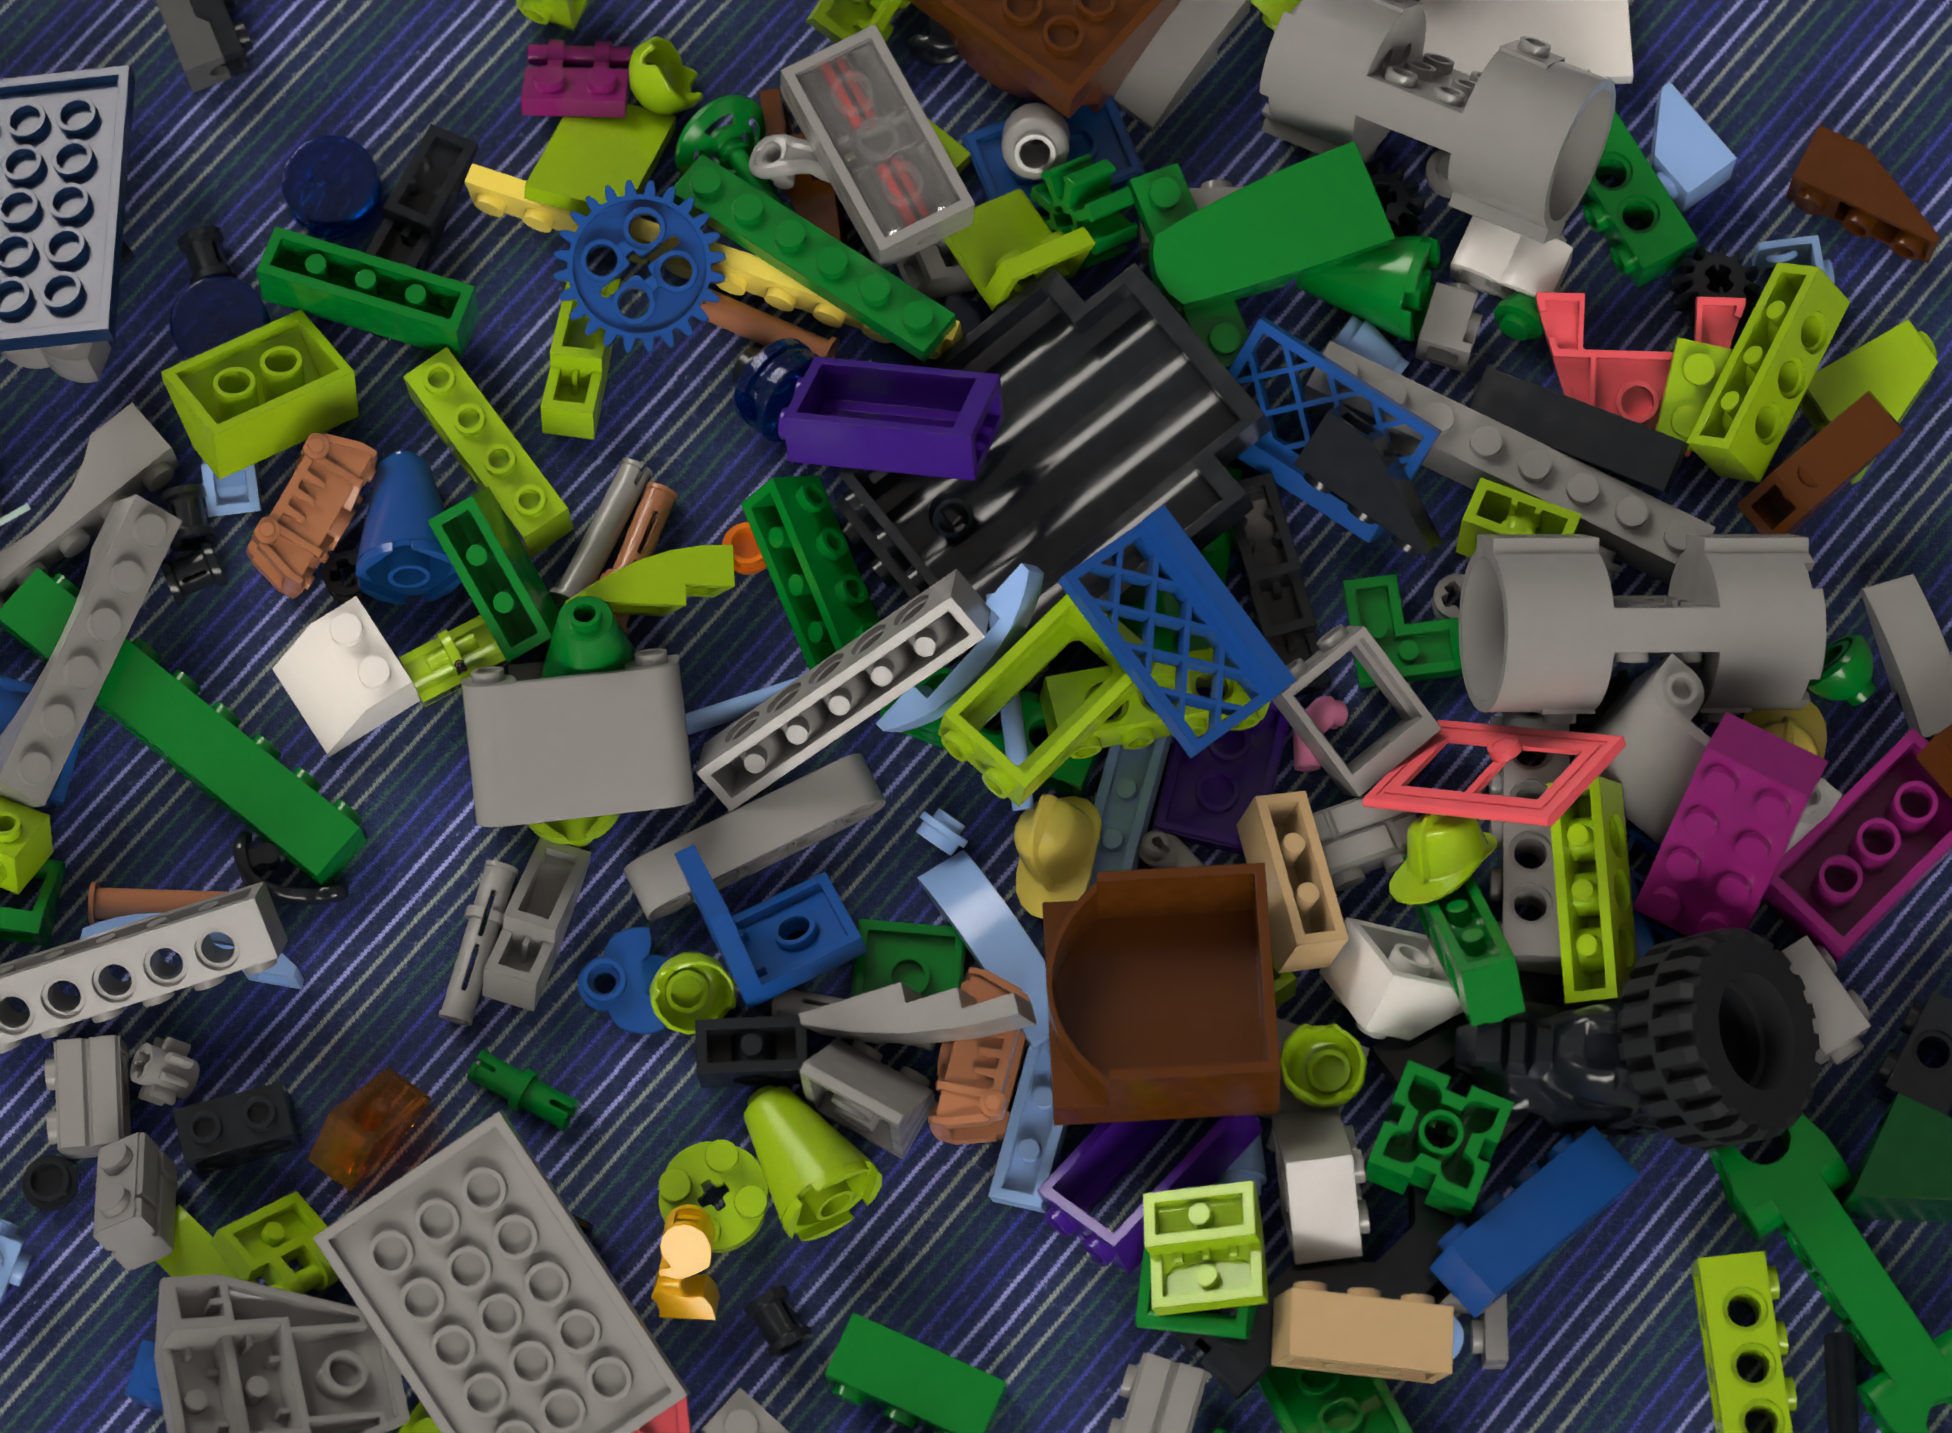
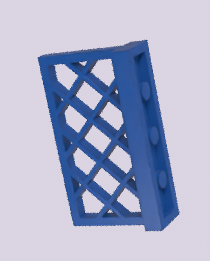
M1265 317L1259 318L1232 364L1229 373L1239 384L1254 382L1260 409L1265 413L1272 430L1237 458L1261 474L1271 472L1275 483L1370 543L1382 536L1386 529L1377 522L1371 525L1355 517L1347 509L1349 504L1347 501L1333 491L1330 494H1326L1312 487L1303 478L1305 472L1294 465L1301 453L1296 448L1305 447L1314 433L1308 407L1333 402L1334 407L1344 406L1343 399L1360 395L1372 404L1376 424H1372V426L1384 433L1390 444L1391 440L1388 432L1390 427L1405 424L1423 435L1424 437L1414 454L1398 457L1401 464L1408 462L1404 470L1411 482L1442 431ZM1265 335L1282 345L1287 364L1286 367L1261 372L1256 350ZM1295 354L1307 362L1297 364ZM1249 364L1252 375L1241 377ZM1317 367L1325 372L1331 395L1306 401L1299 370ZM1289 373L1296 403L1271 409L1263 379ZM1339 382L1351 390L1341 393ZM1298 410L1305 440L1287 443L1277 436L1272 415ZM1384 411L1396 419L1386 421Z
M1165 505L1149 514L1138 525L1058 580V583L1190 758L1268 704L1297 681ZM1132 543L1136 546L1147 561V574L1122 569L1124 548ZM1111 558V566L1103 564ZM1088 573L1110 578L1108 601L1092 598L1079 579ZM1121 581L1146 587L1144 610L1120 604ZM1157 590L1172 594L1180 605V618L1155 613ZM1118 617L1143 622L1141 645L1125 642L1117 631ZM1154 625L1179 631L1177 654L1153 648ZM1190 634L1206 639L1213 649V662L1189 657ZM1152 661L1176 667L1175 690L1160 687L1151 676ZM1188 670L1212 675L1210 698L1186 693ZM1223 678L1237 681L1251 701L1244 706L1222 701ZM1185 705L1209 711L1208 732L1199 739L1184 720ZM1221 714L1229 715L1228 718L1221 722Z

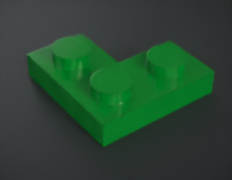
M1396 574L1343 581L1342 591L1348 626H1365L1406 682L1463 675L1459 651L1458 618L1404 624ZM1353 655L1358 689L1377 686Z

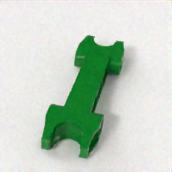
M1802 1114L1790 1129H1786L1780 1135L1784 1150L1782 1158L1777 1162L1767 1165L1750 1162L1735 1146L1707 1150L1723 1187L1727 1203L1747 1232L1754 1239L1760 1240L1778 1229L1846 1332L1852 1333L1854 1336L1856 1347L1875 1374V1376L1857 1387V1393L1881 1433H1929L1926 1425L1929 1410L1943 1403L1952 1405V1328L1934 1339L1930 1338L1833 1194L1850 1184L1852 1177L1846 1163L1828 1136Z

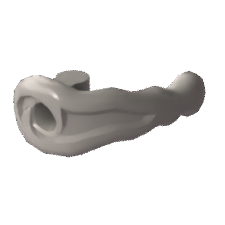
M773 134L761 139L750 155L749 169L752 175L761 179H772L773 184L780 189L792 188L795 182V175L811 174L820 180L830 183L810 144L805 139L787 134Z

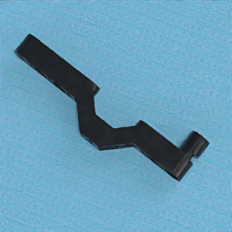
M1529 1111L1510 1112L1493 1155L1535 1113ZM1432 1133L1429 1140L1430 1144L1437 1148L1444 1147V1137L1440 1134ZM1477 1157L1478 1159H1481L1483 1161H1488V1159H1485L1483 1157ZM1408 1183L1409 1230L1376 1262L1319 1261L1296 1265L1293 1262L1267 1287L1268 1303L1258 1304L1249 1339L1169 1332L1188 1351L1197 1346L1206 1355L1202 1359L1201 1365L1238 1400L1274 1367L1271 1366L1275 1297L1293 1287V1283L1299 1281L1322 1282L1327 1284L1328 1292L1347 1294V1290L1350 1288H1374L1381 1291V1298L1401 1300V1296L1405 1294L1429 1295L1442 1283L1429 1268L1443 1252L1437 1243L1454 1227V1216L1424 1204L1429 1191ZM1217 1309L1197 1311L1221 1314Z

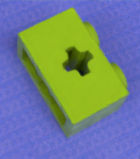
M1480 478L1463 516L1455 552L1471 558L1476 551L1477 534H1577L1582 514Z

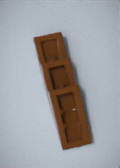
M780 88L759 91L767 136L787 134L807 140L803 133L792 134L790 110L780 92ZM811 174L795 175L794 186L790 189H785L796 214L849 247L844 207L831 183L820 180Z

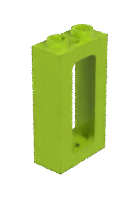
M1066 594L943 714L938 734L942 737L941 742L945 749L955 759L961 762L967 760L982 773V780L992 793L1002 799L1008 797L1019 807L1138 688ZM1118 620L1117 631L1125 642L1141 645L1142 640ZM1070 642H1083L1110 666L1112 670L1111 676L1020 765L1016 766L979 731ZM1152 661L1151 675L1156 664L1154 661Z

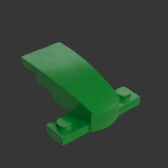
M1355 141L1266 176L1216 200L1200 210H1197L1178 162L1132 178L1126 185L1131 190L1134 206L1150 242L1149 266L1154 285L1227 370H1230L1249 337L1235 300L1285 287L1288 281L1336 267L1342 260L1391 244L1395 239Z

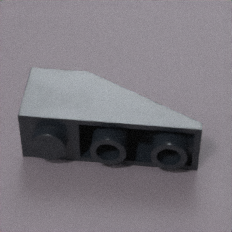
M1343 405L1329 410L1294 463L1295 466L1305 472L1303 476L1305 481L1323 493L1330 494L1333 491L1349 503L1347 506L1349 512L1361 521L1371 525L1377 522L1393 533L1391 540L1407 553L1418 555L1420 552L1426 557L1437 550L1443 541L1386 435Z

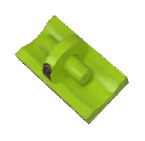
M481 615L450 631L445 629L437 633V638L399 657L425 707L461 689V678L472 677V670L491 666L503 667L511 662H507Z

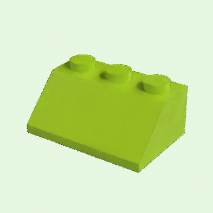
M301 309L161 371L163 382L193 448L219 480L306 441L312 433L321 434L359 416L353 369Z

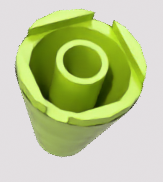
M768 1085L757 1090L747 1102L748 1107L744 1112L743 1118L780 1222L790 1238L793 1239L794 1233L798 1235L801 1241H811L824 1237L854 1219L849 1210L861 1199H863L868 1207L876 1198L882 1187V1174L876 1165L789 1087Z

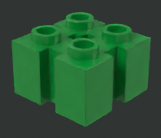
M1408 1060L1386 1115L1387 1119L1397 1122L1398 1125L1384 1120L1364 1170L1365 1180L1402 1195L1408 1183H1411L1429 1191L1424 1204L1467 1220L1490 1166V1163L1477 1157L1491 1159L1514 1102L1474 1086L1471 1087L1467 1097H1463L1446 1090L1451 1078L1450 1076ZM1432 1133H1437L1444 1137V1147L1437 1148L1430 1144L1429 1140Z

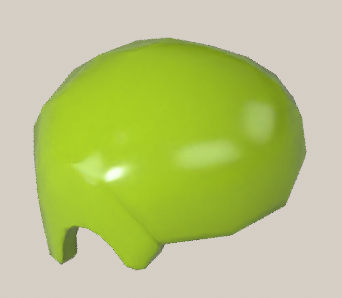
M654 36L644 40L634 50L629 62V85L634 96L645 109L663 116L673 115L694 107L703 99L701 92H691L692 84L698 76L697 72L683 66L679 52L668 39Z
M682 952L671 957L657 971L649 988L651 1006L657 1018L667 1029L686 1035L695 1034V1020L722 1019L729 1010L735 1009L737 1002L735 984L731 975L717 959L700 952Z
M1305 1023L1298 1026L1284 1040L1280 1054V1069L1286 1087L1299 1101L1317 1108H1329L1348 1103L1351 1098L1357 1096L1364 1086L1367 1060L1360 1041L1346 1030H1342L1337 1024L1311 1026Z

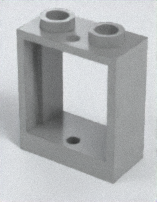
M1343 624L1332 628L1317 641L1316 644L1320 650L1304 662L1301 658H1298L1286 666L1297 681L1272 701L1342 794L1360 797L1439 732L1441 727L1366 627L1348 626L1345 628ZM1348 651H1351L1402 720L1346 765L1296 699L1295 695Z

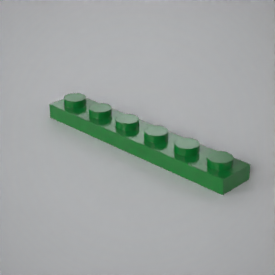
M703 154L699 156L673 186L676 188L675 204L679 206L686 199L692 197L695 203L690 213L691 215L697 217L700 214L708 213L710 219L707 225L924 363L956 326V314Z

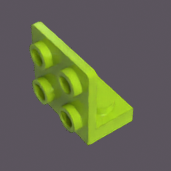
M1016 189L976 206L974 209L973 225L943 239L992 312L1002 307L1051 266H1054L1065 280L1075 276L1095 244L1084 226L1065 235L1062 231L1052 233L1021 189Z

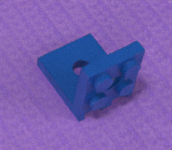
M693 844L674 854L711 938L736 983L748 1010L868 952L860 933L826 872L731 916L695 845ZM797 931H807L800 938L787 940L790 935Z

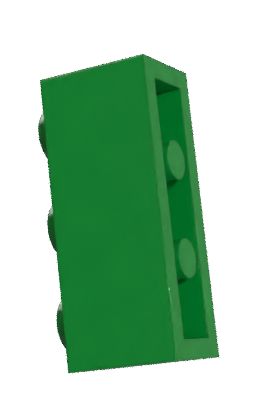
M489 486L427 520L507 662L552 638L560 611Z
M854 1312L825 1371L827 1383L834 1385L831 1392L834 1396L857 1407H862L865 1400L885 1409L882 1415L883 1418L913 1431L917 1423L936 1433H988L1007 1393L1006 1381Z

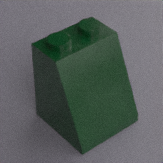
M1898 1093L1880 1117L1841 1203L1850 1219L1952 1222V1118Z

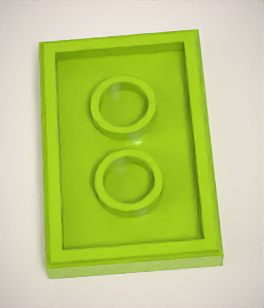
M632 104L627 106L626 118L563 116L525 184L524 198L588 216L591 211L587 205L586 197L591 196L602 205L607 202L605 186L609 185L618 197L625 196L626 181L631 180L637 194H641L675 132L676 116H663Z

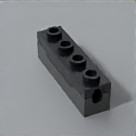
M156 0L193 93L231 79V76L235 75L236 77L251 71L244 53L253 49L252 43L243 21L240 20L232 23L227 11L228 8L236 6L234 0Z

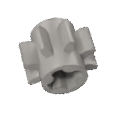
M169 1036L165 1040L156 1037L153 1045L145 1043L137 1050L131 1063L130 1078L132 1082L143 1085L139 1092V1099L162 1106L164 1103L173 1106L176 1098L185 1099L192 1093L199 1077V1064L196 1060L187 1057L191 1048L190 1044Z

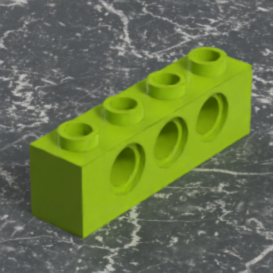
M1777 262L1686 442L1720 477L1761 482L1850 304L1846 296L1820 267Z
M447 347L403 376L412 401L479 491L488 486L490 487L530 559L574 529L568 507Z
M1207 648L1190 651L1189 657L1213 662V649ZM1156 662L1151 675L1160 687L1175 690L1176 667ZM1110 666L1045 677L1039 699L1048 736L1111 676L1112 670ZM1188 670L1186 693L1200 696L1196 689L1201 687L1211 688L1212 675ZM1223 678L1222 701L1241 706L1251 701L1237 681ZM1137 689L1114 712L1116 718L1106 720L1070 757L1073 759L1087 758L1098 754L1102 748L1123 745L1124 749L1129 750L1139 749L1150 745L1157 738L1173 736V734L1155 710L1145 703V697ZM1271 701L1240 722L1231 731L1245 730L1257 725L1260 720L1264 719ZM1185 705L1184 720L1197 737L1202 736L1208 730L1209 711ZM1221 714V722L1228 718L1229 715Z
M1598 776L1550 827L1565 1004L1579 1007L1598 1004L1624 1005L1620 1000L1622 990L1627 981L1632 980L1629 974L1637 963L1623 788L1621 783ZM1547 783V789L1552 783Z
M1765 1251L1697 1258L1691 1267L1715 1433H1749L1745 1427L1744 1420L1746 1414L1751 1412L1764 1414L1772 1424V1433H1793L1789 1411L1797 1409V1396L1792 1376L1784 1377L1781 1355L1788 1354V1337L1784 1321H1775L1772 1300L1779 1299L1780 1297L1779 1278L1776 1267L1767 1266ZM1735 1301L1748 1304L1755 1313V1324L1749 1327L1736 1325L1728 1315V1304ZM1741 1357L1756 1359L1763 1367V1380L1751 1383L1742 1379L1736 1369L1737 1359Z

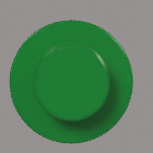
M1511 293L1506 300L1500 301L1494 310V317L1499 323L1501 331L1512 339L1519 341L1537 339L1544 331L1535 298L1527 294Z

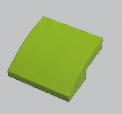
M1254 1181L1143 1194L1144 1247L1150 1254L1152 1309L1157 1316L1268 1303L1263 1230L1257 1188Z

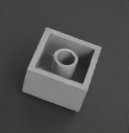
M1337 1106L1272 1114L1271 1121L1281 1215L1295 1265L1362 1256L1360 1234L1370 1233V1223L1366 1200H1362L1360 1183H1365V1171L1361 1150L1357 1149L1353 1125L1343 1126Z

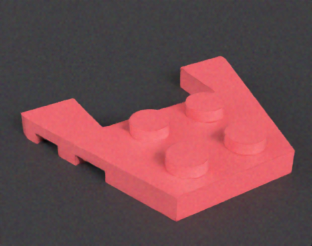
M1536 292L1535 302L1563 395L1656 430L1673 352L1584 349L1585 293ZM1696 297L1694 341L1730 349L1731 341L1745 309L1746 298ZM1686 451L1684 457H1689L1691 451Z

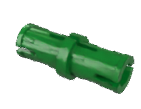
M485 1049L481 1050L477 1055L476 1059L480 1061L479 1065L474 1062L472 1063L467 1075L468 1081L476 1083L508 1100V1107L517 1112L524 1109L556 1126L562 1132L570 1125V1121L567 1118L568 1116L574 1118L580 1104L578 1099L571 1098L538 1080L539 1074L529 1068L523 1072L491 1055Z

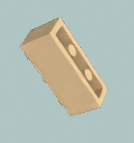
M1306 791L1255 796L1236 827L1246 862L1265 863L1271 951L1277 972L1284 973L1329 967L1349 938Z
M1295 1282L1293 1287L1274 1298L1271 1366L1433 1384L1452 1374L1454 1306L1435 1304V1298L1425 1294H1405L1401 1296V1300L1381 1298V1291L1374 1288H1350L1347 1290V1294L1328 1292L1327 1284L1322 1282Z

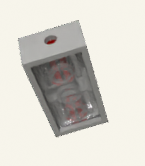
M875 24L781 70L780 92L875 264L884 269L973 225L975 203Z

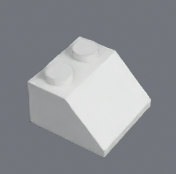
M357 596L311 623L272 668L328 757L420 701L412 680Z
M1349 917L1346 918L1344 924L1349 940L1331 965L1321 968L1319 973L1334 991V998L1344 1005L1356 1019V1026L1360 1031L1376 1039H1385L1386 1036L1411 1040L1463 1012L1426 935Z

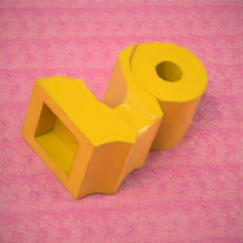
M690 1204L678 1206L666 1218L660 1244L662 1258L659 1270L656 1273L651 1296L658 1306L659 1318L716 1319L720 1299L717 1284L708 1274L694 1275L710 1267L715 1242L714 1223L709 1214L699 1206Z

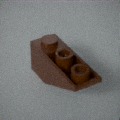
M1821 125L1818 126L1792 177L1786 198L1793 200L1799 209L1815 216L1823 214L1842 223L1845 230L1857 237H1872L1889 245L1895 254L1904 259H1919L1928 264L1940 240L1937 232L1868 147Z
M1868 391L1771 472L1736 506L1761 534H1793L1903 434L1905 430L1878 399Z

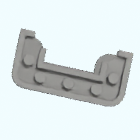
M661 648L645 649L635 652V660L626 664L625 669L516 681V677L512 675H504V668L499 666L478 668L471 671L472 677L461 678L476 823L483 827H505L672 808L693 802L695 794L678 654L667 655V650Z
M1673 653L1624 686L1590 731L1593 734L1624 737L1626 746L1599 776L1622 784L1625 817L1660 846L1664 841L1704 750L1711 739L1691 722L1704 700V688L1701 679ZM1822 777L1786 852L1828 816L1842 796L1838 790Z

